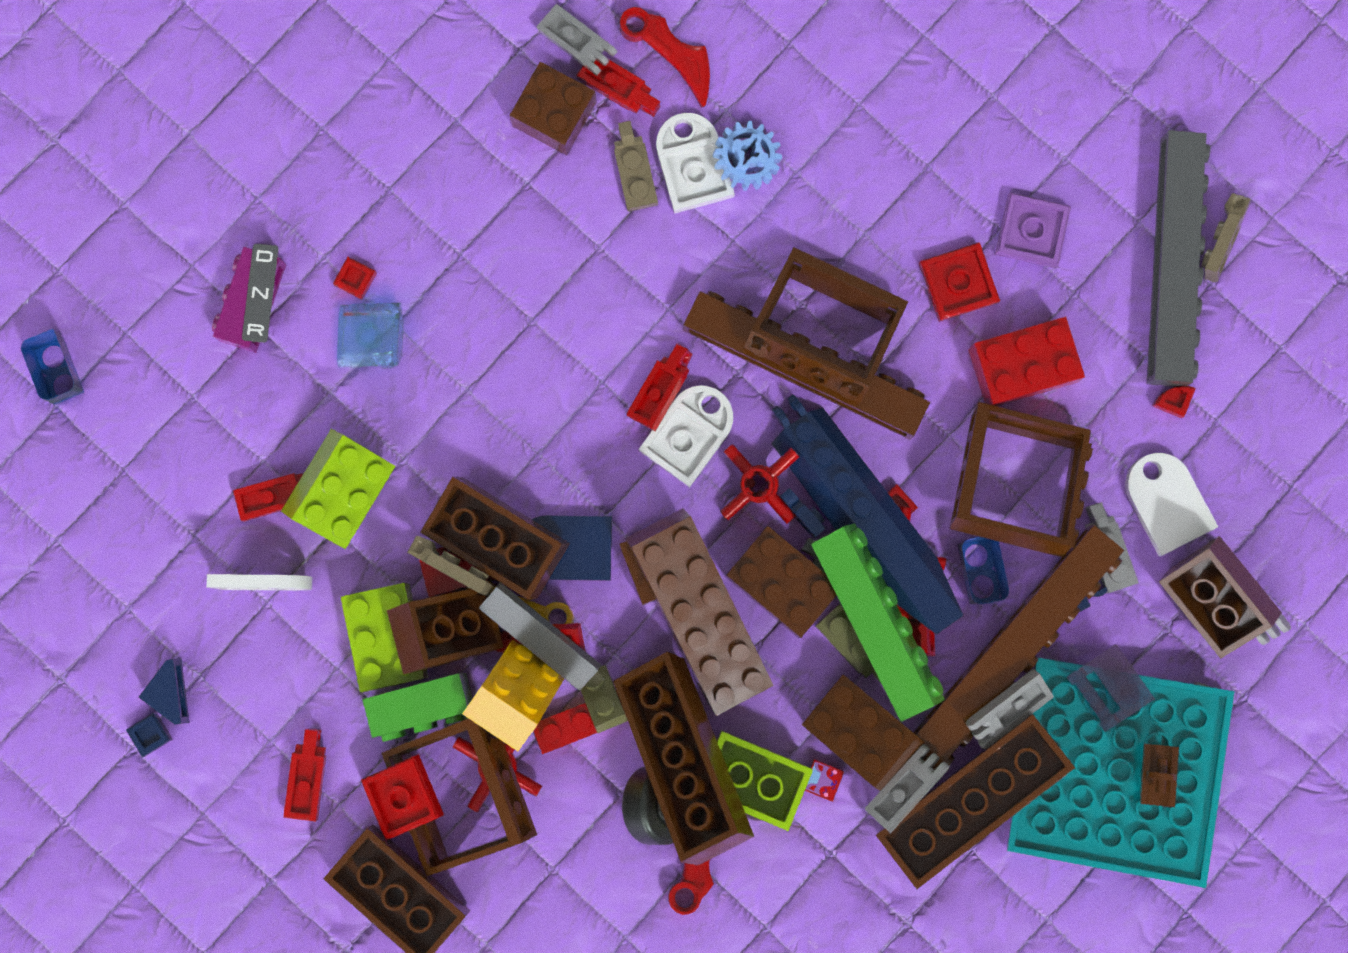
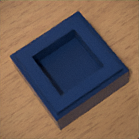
M157 712L150 714L126 729L142 758L173 740Z

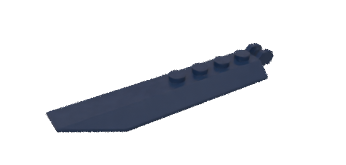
M792 394L787 398L788 404L800 417L792 424L781 408L778 406L772 408L771 411L774 417L783 427L782 432L771 443L780 456L785 454L791 447L797 452L800 457L789 468L835 530L855 523L857 528L864 532L868 541L866 546L871 556L880 563L883 571L882 577L887 587H890L896 594L897 605L936 635L964 615L936 555L822 407L807 413L801 402Z

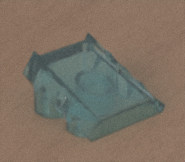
M401 303L340 305L337 343L338 367L360 368L364 366H378L381 369H391L399 365L403 350L404 323Z

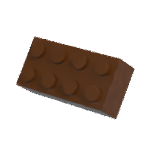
M463 477L451 478L420 533L528 600L539 597L570 544Z
M374 824L361 834L323 878L405 953H435L471 911L431 875L426 877L424 869L391 839L386 841L382 831Z

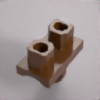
M1144 744L1140 804L1175 807L1179 747Z

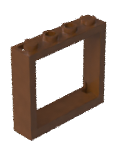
M793 247L750 331L744 348L752 351L759 357L767 358L781 365L788 371H794L810 379L817 385H822L838 392L844 398L861 403L878 370L908 301ZM790 278L886 323L862 377L764 331ZM888 307L893 308L897 311L895 312L893 310L888 309Z
M978 402L971 415L949 529L1063 558L1070 548H1075L1076 538L1079 536V529H1075L1076 518L1079 519L1081 517L1084 507V500L1080 499L1081 489H1085L1089 477V472L1085 471L1086 461L1090 460L1093 448H1091L1092 443H1089L1091 430ZM987 428L1071 449L1057 536L970 515Z
M471 719L463 720L381 753L388 768L410 758V752L468 730L504 827L506 836L450 856L447 855L435 820L408 831L413 838L418 858L422 863L426 877L521 844L538 835L503 741Z

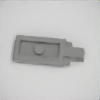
M1102 502L1086 507L1091 523L1086 524L1085 528L1095 525L1125 550L1119 556L1122 562L1111 574L1106 572L1101 578L1103 587H1106L1108 590L1106 594L1138 584L1136 573L1114 516L1107 517Z

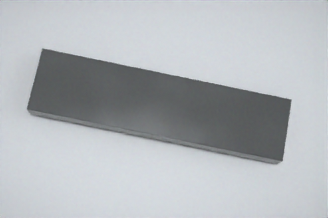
M501 582L479 607L482 612L579 691L599 670L601 666L599 662Z

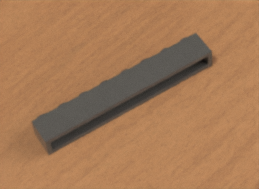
M1168 130L1160 139L1146 384L1187 386L1193 383V379H1196L1198 375L1199 365L1198 361L1194 360L1195 348L1199 346L1200 330L1196 329V320L1200 316L1202 309V300L1198 298V286H1201L1204 275L1203 267H1199L1200 255L1203 254L1205 249V237L1201 236V228L1207 216V207L1203 205V193H1206L1209 183L1208 175L1204 174L1205 163L1208 162L1210 156V145L1206 144L1207 133Z

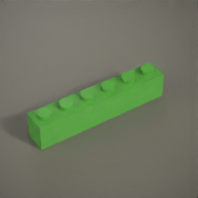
M854 523L830 533L811 545L902 722L944 701L945 699L942 695L943 687L939 679L932 675L927 665L928 658L925 651L920 646H917L912 636L913 629L909 620L902 616L897 607L898 600L896 594L890 587H887L882 577L883 571L880 563L871 556L866 546L868 541L864 532L857 528Z

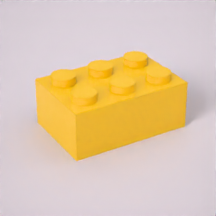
M512 640L463 712V715L516 751H519L538 725L564 678L524 645H520Z

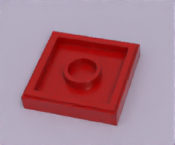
M980 242L919 262L939 322L1000 302Z
M419 754L361 779L386 841L444 816Z

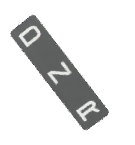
M253 245L242 333L244 341L265 343L268 340L278 246Z

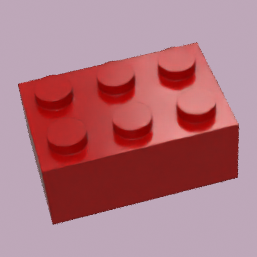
M1066 316L976 342L968 349L984 402L994 406H1000L1072 385L1085 378Z

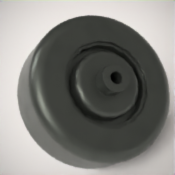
M645 766L641 767L630 776L623 792L622 814L626 828L631 836L640 843L646 845L672 844L673 840Z

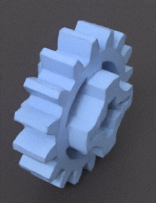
M748 121L745 128H742L741 124L736 122L733 131L726 128L722 134L723 137H719L715 144L718 148L714 150L713 157L720 160L716 162L714 168L716 170H724L721 179L725 180L730 177L732 179V188L737 183H742L743 191H747L750 184H753V187L758 190L762 185V181L769 184L772 180L771 174L776 175L780 168L777 163L781 161L782 155L775 153L781 146L780 142H771L774 133L770 132L765 135L763 133V124L754 129L752 121ZM749 148H752L750 152V159L747 160L746 164L744 165L743 161L745 159V152H748ZM752 171L756 172V174H745Z

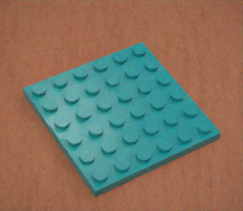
M1038 658L1034 670L1040 673L1054 697L1035 711L1033 715L1075 766V769L1011 817L1006 850L1206 888L1235 691ZM1144 744L1179 747L1175 807L1140 804Z

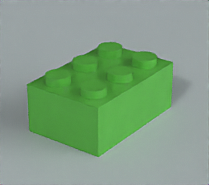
M458 673L362 700L372 738L381 736L382 742L407 736L405 729L413 727L414 733L438 727L437 720L445 719L448 725L469 719L463 715V712L473 697L467 674Z

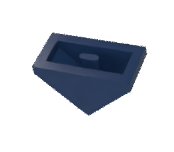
M182 659L166 660L138 697L174 725L190 723Z

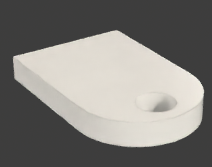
M681 113L669 118L660 128L656 140L657 155L674 214L735 196L734 190L731 187L730 177L722 180L721 176L724 170H716L714 168L716 162L720 160L713 157L714 150L718 148L715 145L718 140V134L714 126L706 118L694 113ZM686 123L691 126L692 133L688 137L681 138L675 134V127L678 124Z
M694 386L684 390L671 404L656 432L652 430L638 450L690 488L731 431L733 410L729 400L719 390L709 386ZM714 397L719 401L720 408L716 413L709 414L702 409L701 403L705 398Z
M1153 453L1140 458L1131 466L1125 480L1126 494L1158 556H1163L1218 528L1188 469L1179 459L1166 453ZM1147 462L1154 463L1158 467L1159 474L1155 480L1146 478L1143 473V467Z
M207 574L206 587L219 590H312L313 577L299 575Z

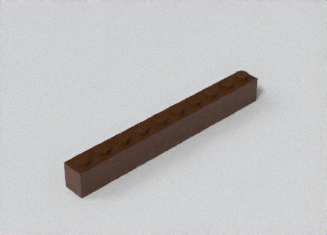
M1095 525L1087 526L1076 539L1075 548H1070L1065 556L1059 559L943 696L945 700L937 704L914 730L913 733L925 742L924 744L930 748L927 755L922 759L923 761H926L931 754L935 753L940 758L932 767L934 770L944 761L950 766L954 760L952 753L959 745L964 748L974 737L972 730H969L966 721L1015 683L1014 680L1022 671L1028 673L1038 661L1036 654L1043 646L1049 648L1059 636L1058 628L1064 621L1069 624L1078 615L1080 608L1077 606L1085 597L1090 599L1101 587L1098 581L1106 572L1108 574L1113 573L1121 564L1122 559L1119 556L1125 551Z

